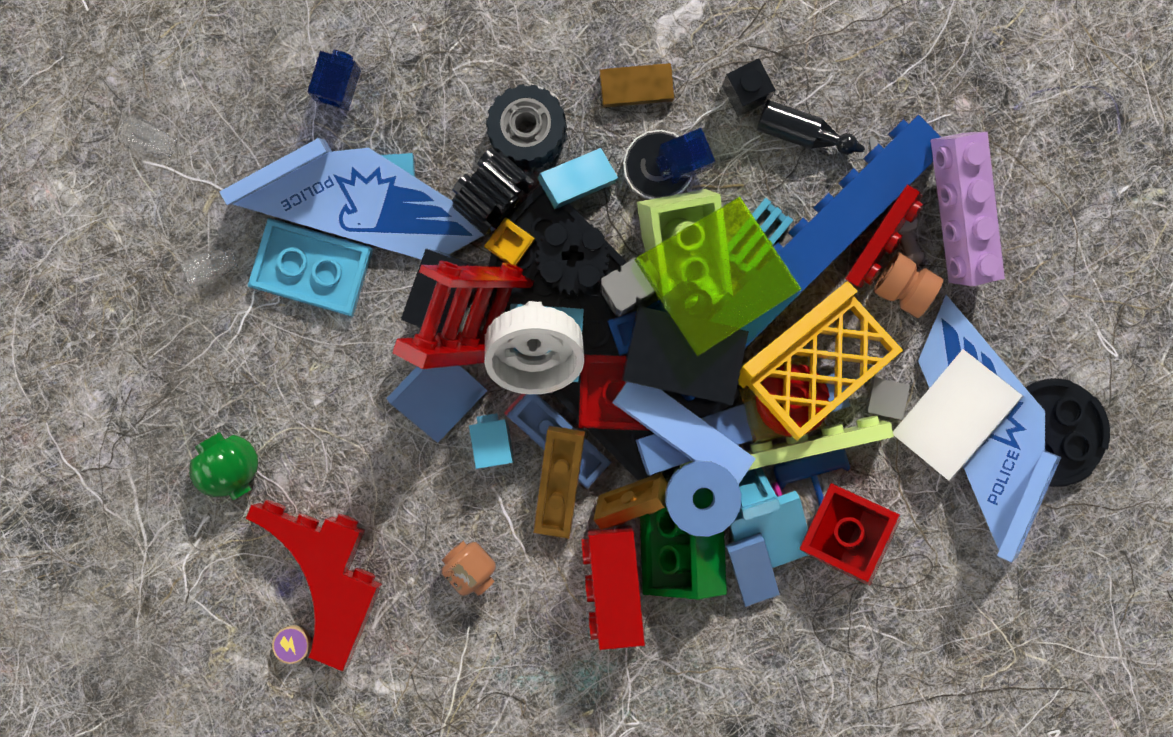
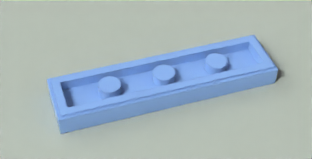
M626 382L612 402L693 462L697 460L712 461L728 469L737 480L738 485L756 459L660 389Z

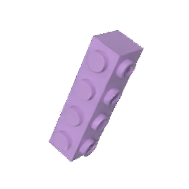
M988 132L959 133L931 139L949 283L977 286L1005 279Z

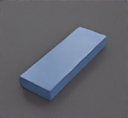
M525 394L507 414V417L543 450H545L549 426L576 430L538 394ZM584 438L578 481L588 489L612 462L586 438Z

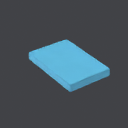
M268 218L248 287L353 317L373 248Z

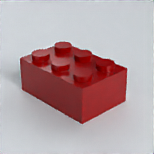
M632 526L609 527L603 530L600 528L588 529V538L582 539L581 544L583 565L591 564L592 575H585L587 602H595V611L589 612L591 640H598L599 650L645 646Z

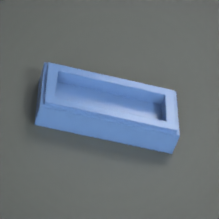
M761 533L726 545L745 607L780 595L766 544Z

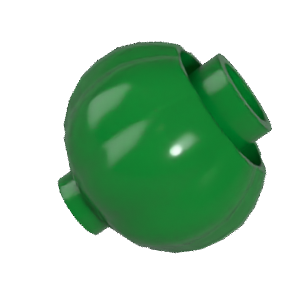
M221 432L195 446L199 455L191 459L189 473L194 486L200 492L210 497H226L229 495L233 501L252 490L248 483L255 476L259 463L258 455L250 442L237 435H232L225 439Z

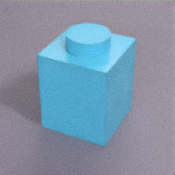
M498 413L476 417L477 424L469 425L476 469L513 463L514 457L508 420H499Z

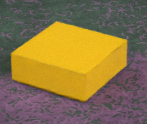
M505 217L484 245V248L504 263L517 266L534 243L535 238Z

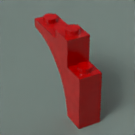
M265 500L264 504L257 503L251 505L246 519L261 526L282 542L299 564L307 580L312 596L315 618L314 638L308 658L344 671L352 660L382 586V583L374 581L376 576L371 572L360 568H355L354 572L349 570L365 529L357 527L358 520L343 514H338L337 518L333 516L326 518L321 528L318 526L319 520L301 513L298 514V517L284 513L285 506L270 500Z

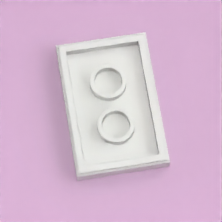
M962 349L896 427L893 434L948 481H951L1024 396Z

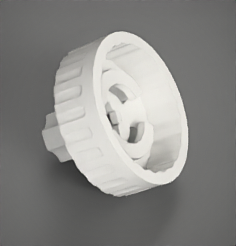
M528 301L523 306L501 314L487 328V333L485 334V369L489 377L496 384L507 390L521 394L554 392L572 383L583 369L584 349L581 328L572 317L563 311L544 307L541 302Z

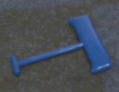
M844 448L777 464L774 466V473L777 483L782 490L788 483L811 477L820 507L824 496L817 475L841 468L849 471L850 464Z

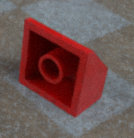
M831 483L801 544L800 550L835 570L870 586L900 524V514Z

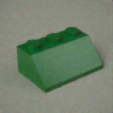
M700 488L693 495V503L695 507L700 509L709 507L713 501V494L708 488ZM666 504L665 508L659 509L655 513L640 516L643 595L699 600L727 594L724 531L709 537L693 536L681 530L670 518Z

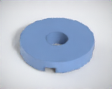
M697 460L684 465L672 475L666 487L665 504L670 518L681 530L693 536L709 537L723 532L735 521L741 507V491L737 480L728 469L712 461ZM700 488H708L713 494L711 505L704 509L695 507L693 503V495Z

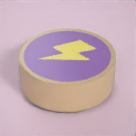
M297 625L287 626L275 635L272 643L273 652L277 659L283 663H297L308 655L311 649V637L303 627Z

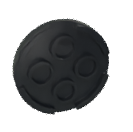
M1043 379L1025 385L1024 387L1045 410V451L1061 457L1049 486H1069L1089 477L1100 463L1110 443L1109 420L1101 402L1096 396L1094 397L1080 385L1066 379Z

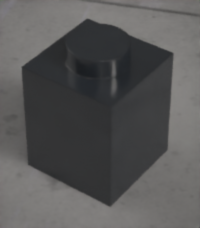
M759 58L726 74L722 84L738 117L765 104L767 99L770 100L775 92V88Z

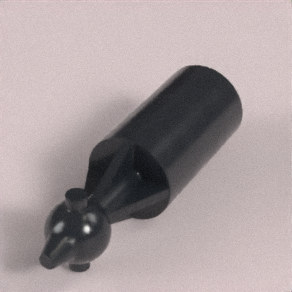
M768 99L756 130L809 149L836 146L837 150L843 155L864 152L865 147L857 141L853 134L845 133L839 136L821 117Z

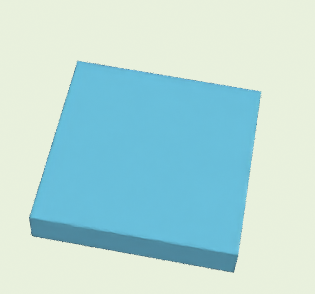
M796 491L778 497L781 510L749 520H744L739 511L735 521L729 526L734 542L761 533L772 568L808 556V554L800 550L801 544L808 532V527L801 500Z

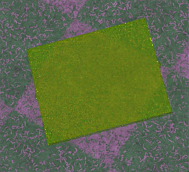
M741 197L729 202L635 259L642 273L664 304V309L669 312L697 356L801 290L773 247L772 242L767 238Z

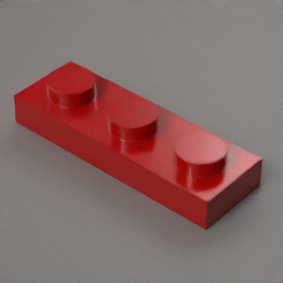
M908 184L906 185L846 276V280L860 288L865 283L871 285L882 269V266L878 263L885 252L893 253L903 235L899 234V231L906 221L912 223L916 219L924 205L919 202L923 195L918 190Z

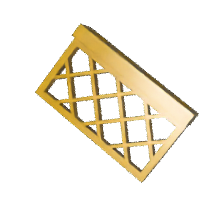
M849 281L845 282L754 356L740 370L738 383L743 389L748 386L796 441L903 351L854 297L858 291ZM849 310L860 320V331L843 329V315ZM836 321L835 328L829 327ZM820 334L835 336V352L817 350V336ZM842 337L860 339V355L842 353ZM868 340L879 341L889 353L883 358L867 356ZM810 343V349H803ZM794 355L810 357V374L791 372V358ZM817 358L835 360V377L816 375ZM842 361L860 363V378L857 380L842 378ZM784 364V371L777 370ZM867 364L874 365L867 371ZM767 377L783 378V396L770 395L761 382ZM790 379L809 382V399L790 397ZM816 382L834 384L833 401L816 400ZM842 386H849L842 392ZM790 404L808 406V422L801 428L789 416ZM816 407L823 408L819 413L815 415Z

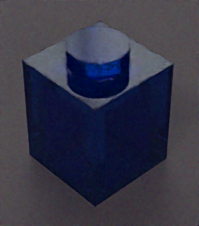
M332 50V54L323 51L319 52L307 91L314 101L349 111L361 73L360 68L353 61V56L339 50Z
M702 128L660 144V156L656 157V163L662 177L669 176L672 185L712 169L716 162Z

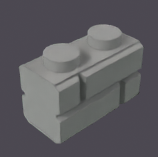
M634 258L621 266L620 272L614 270L601 278L600 292L614 315L621 317L633 310L635 305L640 306L651 299L656 291L657 282L660 279L649 261L643 264L641 260Z

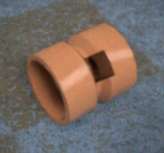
M898 252L882 272L873 292L887 301L893 302L900 299V309L915 318H920L938 294L943 278L927 268L917 272V264L912 259Z

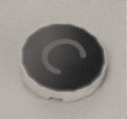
M665 130L647 131L635 138L627 148L623 162L624 177L630 189L638 196L648 200L683 193L690 184L695 169L693 153L687 142L677 134Z

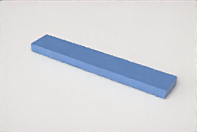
M835 373L827 376L835 377ZM826 384L830 395L828 400L831 402L834 400V384ZM848 398L832 412L849 407ZM755 400L701 418L737 445L774 433L772 429L764 424L758 414ZM656 434L635 440L647 475L692 461Z

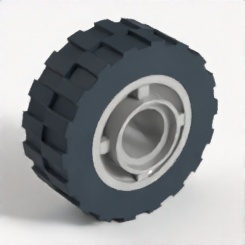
M532 84L531 86L517 85L516 88L511 89L510 87L504 90L505 93L501 96L498 95L494 99L495 102L490 106L488 110L489 116L486 118L487 134L493 150L498 153L501 152L517 167H522L523 170H530L533 167L540 168L543 167V164L552 162L555 159L554 157L562 151V145L566 142L567 138L565 113L563 107H560L559 100L555 96L553 97L550 91L545 88L540 89L537 85ZM524 122L536 124L534 130L529 133H522L518 130L519 126Z

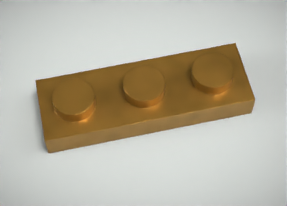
M554 426L548 427L533 533L570 538L585 431Z

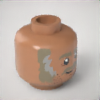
M463 540L442 559L445 564L441 570L442 575L460 595L466 596L474 591L479 596L495 582L490 576L494 573L496 564L477 542L466 544Z

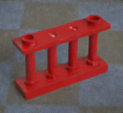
M439 261L438 265H421L419 272L437 282L420 333L415 334L414 338H397L392 353L421 369L485 363V334L487 333L488 326L492 324L495 318H498L505 312L512 289L532 288L534 280L523 276V269L509 263H502L501 267L458 266L447 261ZM451 288H456L442 332L436 335ZM477 288L463 331L458 332L472 290ZM493 288H497L484 328L479 330Z

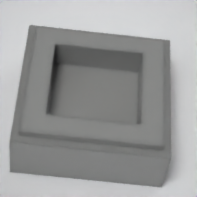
M873 377L865 413L903 420L910 385Z

